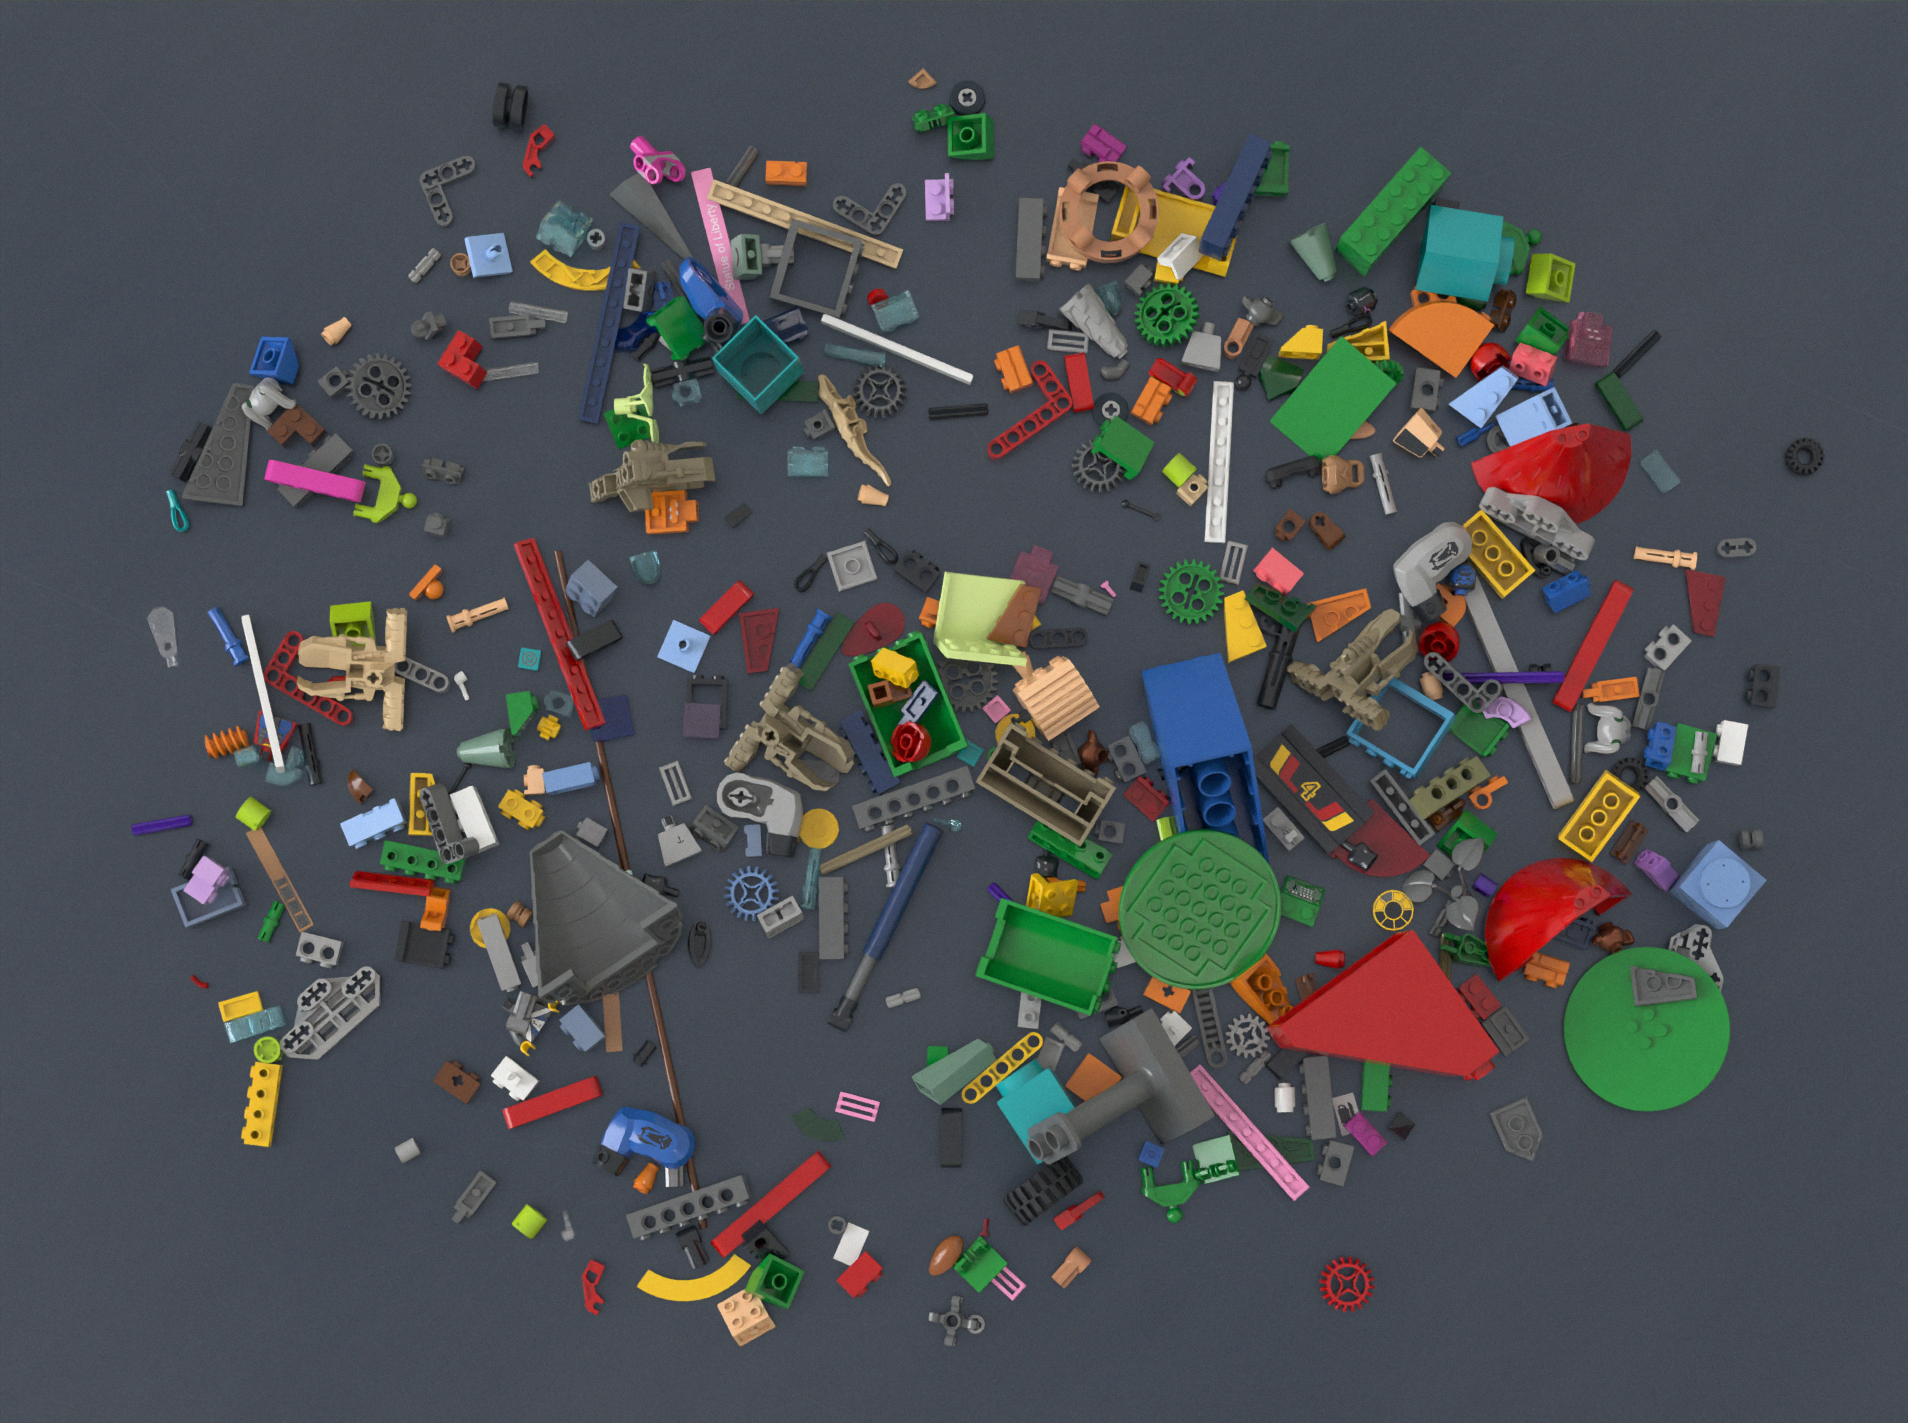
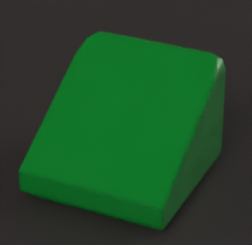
M928 1046L927 1067L948 1056V1047Z

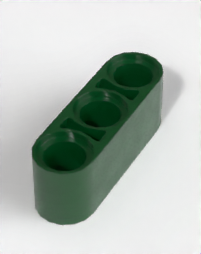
M1614 372L1595 382L1598 392L1625 432L1644 421L1638 408Z

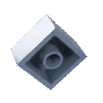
M587 560L571 575L565 591L570 599L576 600L581 605L585 613L595 617L611 602L617 586L594 564Z
M580 1004L560 1019L562 1023L560 1028L566 1035L571 1034L575 1039L573 1044L579 1051L589 1052L607 1037Z

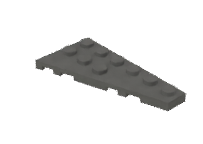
M232 384L181 499L242 506L251 421L244 414L242 405L250 398L254 385Z

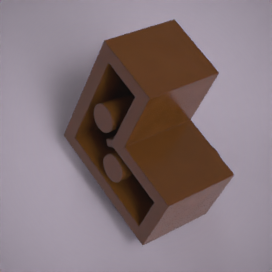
M297 403L294 408L287 409L267 430L284 448L298 434L314 447L328 433Z

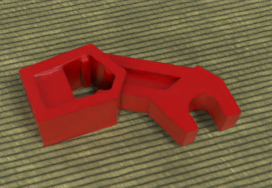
M545 124L530 135L525 158L522 162L524 171L531 178L534 176V173L530 171L532 166H537L539 170L542 168L537 157L538 152L543 151L556 138L555 134ZM540 135L544 141L537 145L534 140Z
M1100 1190L1080 1205H1072L1053 1219L1059 1229L1063 1230L1083 1216V1212L1100 1202L1105 1196Z
M591 1259L582 1275L585 1296L584 1305L589 1312L598 1315L600 1311L594 1308L595 1302L604 1304L605 1301L597 1294L595 1285L599 1283L606 1265ZM589 1270L598 1274L594 1283H591V1280L587 1278Z

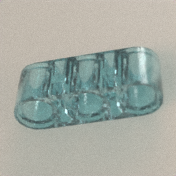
M281 1005L224 1024L230 1043H235L287 1025Z

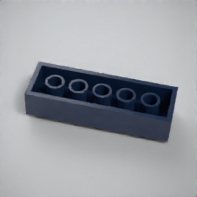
M1249 133L1201 237L1199 253L1220 262L1223 256H1228L1231 243L1239 232L1240 223L1244 221L1248 211L1247 208L1255 197L1256 188L1260 186L1264 176L1263 173L1271 162L1273 153L1270 150L1271 142Z

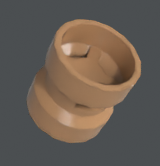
M458 253L452 257L450 265L456 275L464 277L470 274L472 270L467 255Z
M516 900L509 909L506 918L515 920L517 925L524 928L533 915V910L524 908L522 903Z

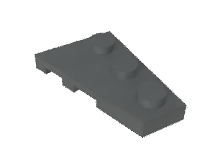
M1630 966L1635 1007L1697 1000L1695 979L1693 977L1672 973L1667 974L1656 972V970H1646Z

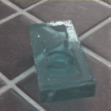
M1657 449L1640 461V464L1663 494L1681 482Z

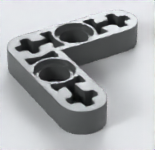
M462 156L427 170L420 176V184L435 221L441 227L450 226L454 219L442 186L475 172L476 163L470 156ZM464 161L472 163V165L469 166V170L462 168L459 169L461 174H457V170L454 167V165L457 164L458 168L464 166ZM451 168L454 172L451 178H444L442 175L444 169ZM436 172L439 173V177L442 180L439 182L438 178L432 180V185L424 183L427 176H430V178L437 177ZM434 194H440L442 201L439 204H433L431 197ZM440 208L443 209L445 215H449L447 222L439 220L441 218Z
M900 183L893 184L874 213L846 196L836 197L833 201V209L838 215L868 234L880 236L884 233L904 202L906 188ZM898 189H901L902 196L896 197L894 201L898 204L895 206V204L892 201L887 200V198L889 197L890 200H892V198L894 197L893 190L897 191ZM845 201V206L851 209V206H854L849 216L846 215L848 210L844 208L838 209V202L842 203ZM890 205L893 209L892 213L884 215L881 212L882 206ZM856 211L864 213L865 217L862 221L854 220L853 214ZM878 214L882 219H885L887 221L884 222L882 220L879 224V227L881 229H876L874 232L872 231L873 228L871 224H876L878 222L879 217H876V215Z

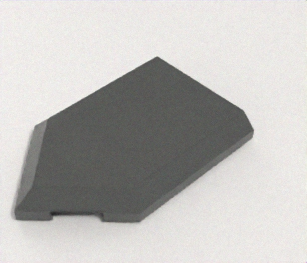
M1524 1097L1490 1112L1489 1114L1505 1150L1534 1161L1544 1134L1528 1098Z

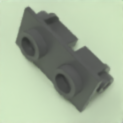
M431 457L424 459V463L421 465L422 476L432 480H442L449 484L461 485V475L464 474L465 467H461V464L447 462L444 468L442 467L443 460Z

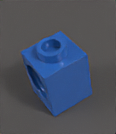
M1145 1141L1137 1160L1157 1168L1165 1149Z

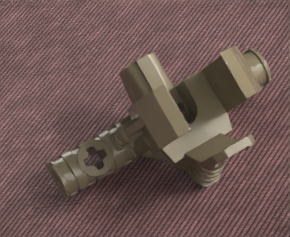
M634 441L631 444V451H625L623 454L622 466L613 470L617 472L605 474L588 483L590 486L591 502H602L610 497L619 495L630 512L646 511L653 509L651 490L653 492L692 490L704 487L703 481L715 482L712 458L700 457L669 460L667 455L673 451L702 449L706 447V442H684L680 445L665 443L663 445V443L653 441Z
M1389 609L1368 623L1354 642L1348 644V649L1345 648L1342 651V655L1336 661L1330 663L1331 670L1326 675L1315 665H1307L1300 660L1292 662L1287 667V671L1292 683L1298 684L1299 687L1309 693H1314L1316 697H1321L1323 701H1327L1334 696L1340 702L1346 704L1342 712L1357 718L1358 721L1368 727H1373L1372 729L1375 731H1380L1387 724L1390 713L1381 707L1375 699L1367 698L1368 694L1378 696L1380 691L1388 685V682L1393 678H1398L1400 671L1415 659L1418 646L1414 634L1410 629L1406 642L1380 661L1378 655L1374 652L1386 635L1394 633L1393 628L1401 619L1400 613Z
M788 663V665L781 668V673L776 676L771 684L769 693L766 692L764 701L762 700L759 704L766 712L760 723L753 720L752 726L746 725L745 732L741 733V738L736 741L729 753V758L726 757L724 762L733 771L743 773L744 768L747 767L757 754L760 742L767 746L764 755L765 759L781 767L787 772L788 777L796 778L810 786L813 790L827 791L839 782L822 780L799 757L806 750L823 759L839 772L849 773L855 764V753L849 741L827 727L825 721H820L813 717L801 705L795 706L792 710L784 705L796 691L800 677L804 674L799 667L797 668L793 663ZM804 718H806V719H808V720L810 719V720L814 721L815 723L810 724V723L807 722ZM777 754H780L787 758L785 764L789 767V769L782 764V761L778 757H776Z

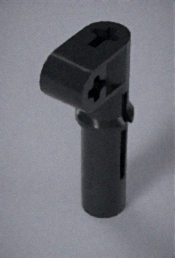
M1265 613L1259 622L1260 631L1265 635L1275 637L1276 640L1273 650L1268 654L1270 660L1256 704L1267 709L1276 710L1287 674V667L1293 662L1292 654L1300 628L1293 632L1283 624H1280L1279 631L1276 633L1274 632V625H1276L1277 620ZM1270 619L1273 625L1271 628H1267V624L1264 622H1268ZM1284 644L1286 645V648L1275 681V685L1270 686L1279 659V655L1282 649V645Z

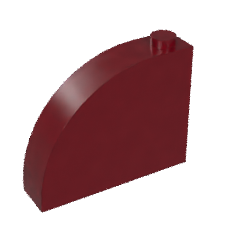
M1372 798L1366 804L1375 814L1356 830L1347 841L1354 846L1363 842L1371 851L1378 854V858L1373 866L1365 872L1360 867L1348 861L1350 852L1342 846H1339L1329 855L1333 860L1337 858L1345 866L1357 873L1378 878L1394 877L1407 873L1421 865L1430 856Z

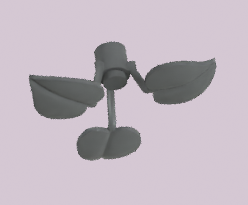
M1481 838L1464 840L1457 844L1453 850L1452 860L1456 865H1460L1458 871L1462 885L1454 886L1449 891L1437 884H1433L1435 875L1432 872L1419 870L1406 879L1402 891L1410 900L1417 903L1428 900L1432 896L1433 888L1448 894L1456 901L1447 907L1446 916L1449 922L1462 930L1474 931L1479 914V904L1467 890L1468 885L1465 882L1462 870L1464 868L1466 871H1473L1478 867L1484 853V840Z

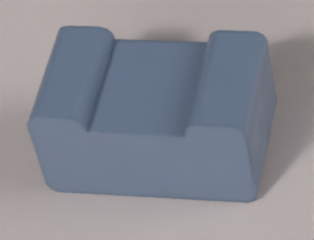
M759 824L745 825L744 832L747 835L748 848L745 849L746 856L748 858L762 857L761 826Z

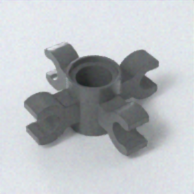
M952 1296L951 1312L945 1315L929 1313L928 1321L943 1323L947 1329L944 1345L956 1346L957 1331L963 1327L979 1329L980 1321L965 1319V1316L961 1313L964 1297ZM953 1315H955L958 1319V1323L955 1327L952 1326L950 1323V1319Z

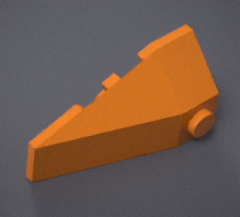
M1267 953L1243 974L1229 982L1238 995L1269 1025L1293 1008L1286 995L1288 993L1287 989L1283 987L1279 977L1281 976L1280 971Z

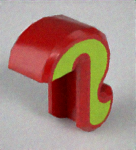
M1157 358L1148 372L1150 377L1171 387L1173 392L1181 396H1189L1198 382L1196 376L1191 372L1186 374L1162 358Z

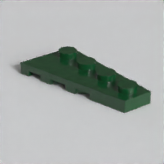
M1227 1131L1231 1137L1239 1172L1264 1168L1234 1133ZM1264 1135L1289 1164L1315 1161L1311 1139Z

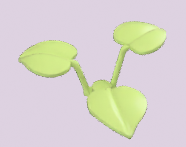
M643 364L645 367L643 376L645 387L642 392L634 396H627V398L614 399V411L616 415L627 414L628 418L633 417L647 421L650 425L651 439L653 442L658 443L659 429L656 419L633 414V412L637 411V405L645 404L648 416L653 414V378L649 365Z

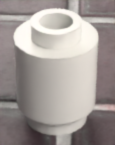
M1278 1083V1088H1274L1277 1112H1293V1107H1295V1087H1291V1083Z

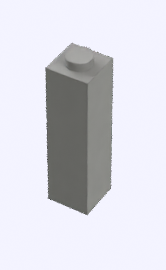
M497 912L477 919L501 990L506 989L507 992L518 989L521 979Z

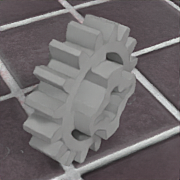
M1248 1014L1246 1019L1243 1015H1240L1239 1021L1233 1018L1234 1025L1228 1024L1227 1026L1231 1031L1225 1033V1035L1230 1036V1039L1226 1041V1043L1232 1044L1230 1051L1236 1049V1055L1239 1056L1243 1053L1244 1058H1247L1248 1053L1252 1057H1255L1256 1051L1260 1054L1263 1053L1261 1047H1267L1268 1045L1264 1041L1270 1039L1269 1036H1265V1033L1268 1032L1267 1029L1263 1028L1265 1021L1259 1023V1016L1252 1019L1251 1014ZM1250 1022L1247 1028L1242 1029L1238 1027L1241 1023ZM1257 1027L1261 1032V1039L1256 1035L1255 1030ZM1251 1029L1250 1035L1253 1037L1252 1040L1248 1039L1243 1044L1245 1038L1242 1035L1243 1032L1246 1033ZM1234 1033L1239 1037L1240 1042L1238 1045L1234 1040ZM1253 1043L1257 1045L1254 1049L1245 1050L1248 1044Z

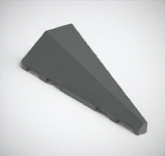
M639 173L625 180L610 193L611 198L616 200L684 260L687 257H692L652 186Z

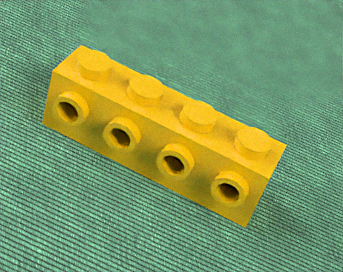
M255 1062V1066L252 1065L250 1078H253L252 1086H249L247 1093L250 1103L249 1107L246 1106L244 1114L247 1124L246 1127H243L241 1138L244 1139V1144L271 1147L283 1065Z

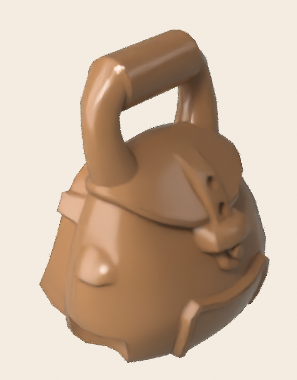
M1330 455L1323 459L1322 485L1325 491L1336 494L1347 487H1359L1365 482L1364 464L1359 460L1346 461L1341 459L1340 456ZM1356 465L1357 482L1352 481V466Z

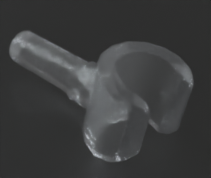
M563 1211L566 1229L561 1231L564 1240L568 1241L574 1238L575 1232L570 1225L567 1211Z

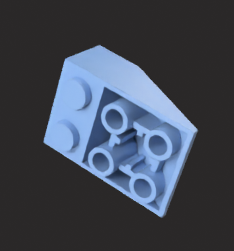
M1555 387L1495 416L1510 446L1551 430L1566 428L1572 424Z

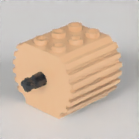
M1064 656L1054 657L1049 661L1050 665L1044 669L1042 667L1032 672V677L1027 680L1025 678L1021 679L1015 684L1016 687L1012 689L1024 709L1018 713L1019 718H1011L1012 724L1015 725L1016 722L1019 724L1020 722L1027 723L1031 720L1041 735L1048 741L1100 707L1075 666Z

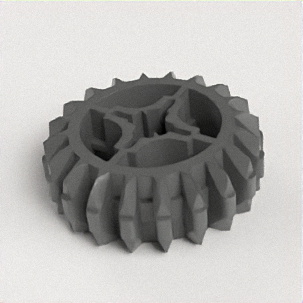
M875 364L874 371L868 366V374L862 370L860 374L863 379L860 377L855 379L860 383V385H853V389L859 390L853 393V397H860L855 403L856 405L863 403L860 407L861 411L868 408L867 416L872 411H874V418L878 417V412H882V418H886V411H888L890 416H893L892 408L900 411L897 403L900 405L905 404V401L900 399V397H907V393L901 392L907 389V385H900L905 381V378L897 379L900 376V372L897 371L892 374L894 371L893 366L888 371H886V364L882 365V370L879 369L878 364ZM886 376L888 379L883 382H877L872 377ZM866 382L873 390L867 400L863 395ZM893 382L897 387V394L894 400L887 392ZM875 386L883 387L885 396L877 395ZM877 400H883L888 405L874 406L872 403Z
M1090 439V447L1083 443L1082 448L1084 451L1076 450L1080 457H1073L1074 461L1079 462L1072 465L1073 469H1079L1074 472V476L1081 475L1077 482L1082 483L1085 481L1084 489L1090 484L1092 485L1091 492H1094L1095 486L1099 487V493H1102L1103 486H1105L1108 492L1110 491L1109 484L1116 488L1117 483L1115 479L1122 482L1123 478L1119 474L1124 475L1126 471L1121 469L1122 466L1111 458L1101 457L1099 452L1095 455L1092 453L1093 462L1083 468L1085 456L1094 447L1092 444L1093 440ZM1097 459L1104 463L1102 471L1094 467L1096 466ZM1116 463V471L1108 479L1106 468ZM1086 473H1097L1102 481H1095L1089 478Z

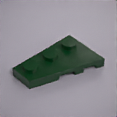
M1258 583L1245 597L1246 601L1293 632H1296L1317 607V605L1312 603L1310 605L1299 602L1300 599L1296 597L1290 599L1282 596L1280 591Z

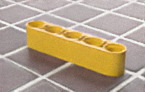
M1036 1032L1027 1034L962 1090L963 1100L966 1103L972 1104L982 1098L995 1085L1040 1049L1043 1044L1041 1035ZM1030 1036L1038 1037L1039 1045L1033 1048L1028 1045V1038ZM1015 1049L1023 1051L1024 1057L1022 1060L1016 1061L1013 1059L1012 1052ZM1005 1062L1008 1065V1071L1005 1074L997 1072L996 1066L998 1063ZM984 1075L992 1078L991 1086L983 1087L980 1080ZM970 1088L977 1092L976 1098L971 1101L965 1097V1091Z

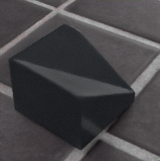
M1399 1112L1387 1129L1405 1141L1416 1124Z

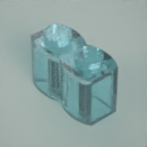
M1143 721L1128 728V736H1130L1134 746L1137 747L1142 763L1148 765L1159 760V748L1151 740L1148 726Z

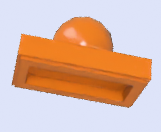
M434 565L409 593V596L416 602L423 594L429 599H438L443 594L444 588L442 583L436 579L442 574L443 570Z

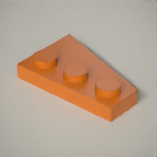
M1366 588L1310 602L1317 605L1315 611L1310 615L1316 642H1320L1371 609Z

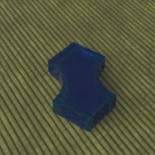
M657 311L640 312L635 322L627 327L620 328L615 343L616 349H636L637 344L643 337L650 333L658 332L656 326L650 327L646 321L647 318Z

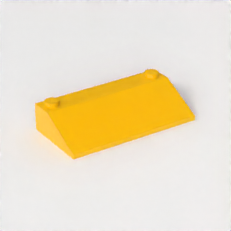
M1126 185L1109 242L1118 241L1130 235L1140 219L1139 201L1134 192ZM1154 189L1159 205L1158 223L1153 234L1154 237L1139 253L1158 258L1181 233L1196 236L1200 244L1201 237L1216 206ZM1151 207L1149 220H1153V217H1151ZM1236 238L1231 243L1228 256H1223L1221 262L1203 254V257L1192 268L1225 277Z

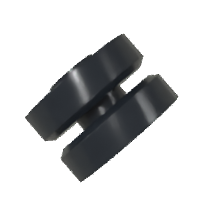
M498 83L493 104L494 127L504 128L509 120L511 129L523 130L528 108V86L517 85L512 94V87L509 83Z

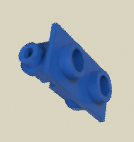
M661 281L657 282L654 286L653 300L656 311H658L674 298L670 282L664 283Z

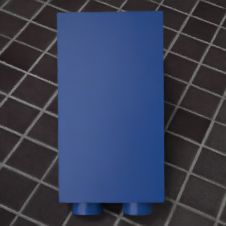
M1221 653L1199 656L1191 660L1169 665H1159L1155 668L1141 671L1146 702L1177 833L1196 829L1219 830L1230 833L1252 845L1269 864L1252 746ZM1187 765L1188 768L1183 769V773L1179 774L1177 767Z

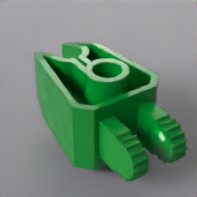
M1444 933V938L1455 942V947L1442 944L1440 950L1451 954L1454 963L1474 967H1491L1489 960L1484 957V955L1489 956L1487 945H1485L1484 941L1470 933L1461 937L1451 933Z

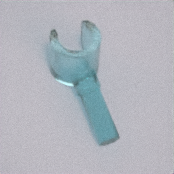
M933 818L935 823L950 825V831L952 832L961 831V823L958 820Z

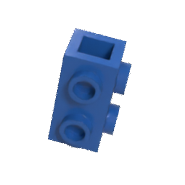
M1576 570L1543 587L1542 590L1546 602L1554 613H1557L1591 596L1589 590L1591 583L1586 575L1583 576L1579 570Z
M1657 722L1653 728L1649 729L1647 734L1649 745L1646 746L1644 751V758H1646L1645 766L1665 771L1671 764L1677 727L1671 726L1667 722Z

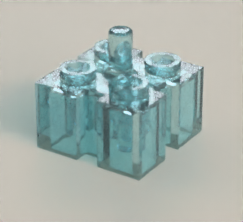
M558 200L551 209V212H548L543 218L536 239L549 246L554 244L555 251L572 257L579 244L581 245L587 238L594 219L582 212L578 214L573 212L572 207Z

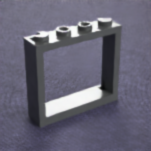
M792 218L769 297L840 318L841 314H845L848 303L844 301L846 294H851L853 283H850L852 275L856 276L859 267L856 260L858 255L862 256L865 244H862V239ZM798 227L854 244L835 309L779 293Z

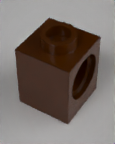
M1289 509L1275 527L1274 531L1277 532L1275 535L1281 541L1285 542L1287 540L1290 543L1306 521ZM1286 522L1292 523L1294 531L1286 532L1283 524Z

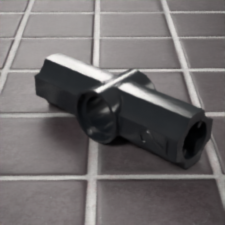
M707 356L691 361L680 360L672 363L670 366L651 370L655 388L673 383H687L693 381L694 378L714 374L711 358Z
M200 421L196 423L189 438L181 445L178 452L179 456L169 473L170 475L186 483L200 457L212 427Z

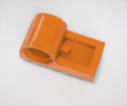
M1496 775L1487 781L1489 785L1481 788L1479 785L1470 790L1471 795L1467 797L1470 804L1477 810L1488 808L1492 803L1490 793L1508 783L1505 776L1499 778ZM1478 795L1486 797L1487 803L1485 806H1480L1477 803Z

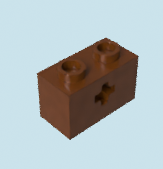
M455 1060L452 1062L446 1061L433 1082L465 1104H469L482 1085L479 1082L480 1077L471 1071L469 1074L463 1071V1066ZM462 1076L461 1080L464 1083L462 1085L458 1084L456 1086V1080H454V1078Z

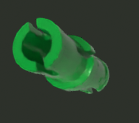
M273 901L267 917L263 919L265 922L257 937L258 939L267 943L270 942L276 926L278 927L280 924L278 921L286 905Z

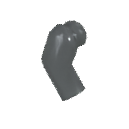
M1122 359L1117 367H1102L1100 374L1107 380L1119 379L1128 369L1130 363Z

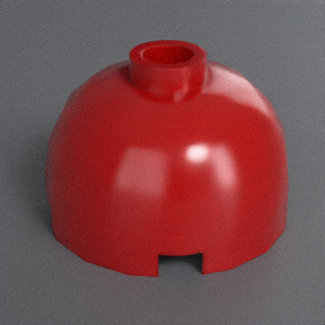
M1481 343L1470 358V367L1477 380L1481 381L1501 366L1508 368V361H1511L1512 358L1507 350L1498 343Z
M1435 622L1428 625L1423 630L1419 639V649L1422 655L1426 656L1429 653L1436 652L1441 654L1448 662L1456 657L1460 648V636L1457 630L1446 622ZM1430 657V660H1431V661H1433V659L1438 660L1437 657H1435V658Z
M907 721L904 724H899L891 737V745H893L894 749L892 753L897 760L902 762H919L930 751L931 737L924 726L915 722Z

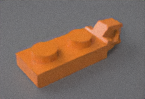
M1637 677L1591 684V689L1582 690V699L1593 698V702L1599 703L1638 698L1640 695Z

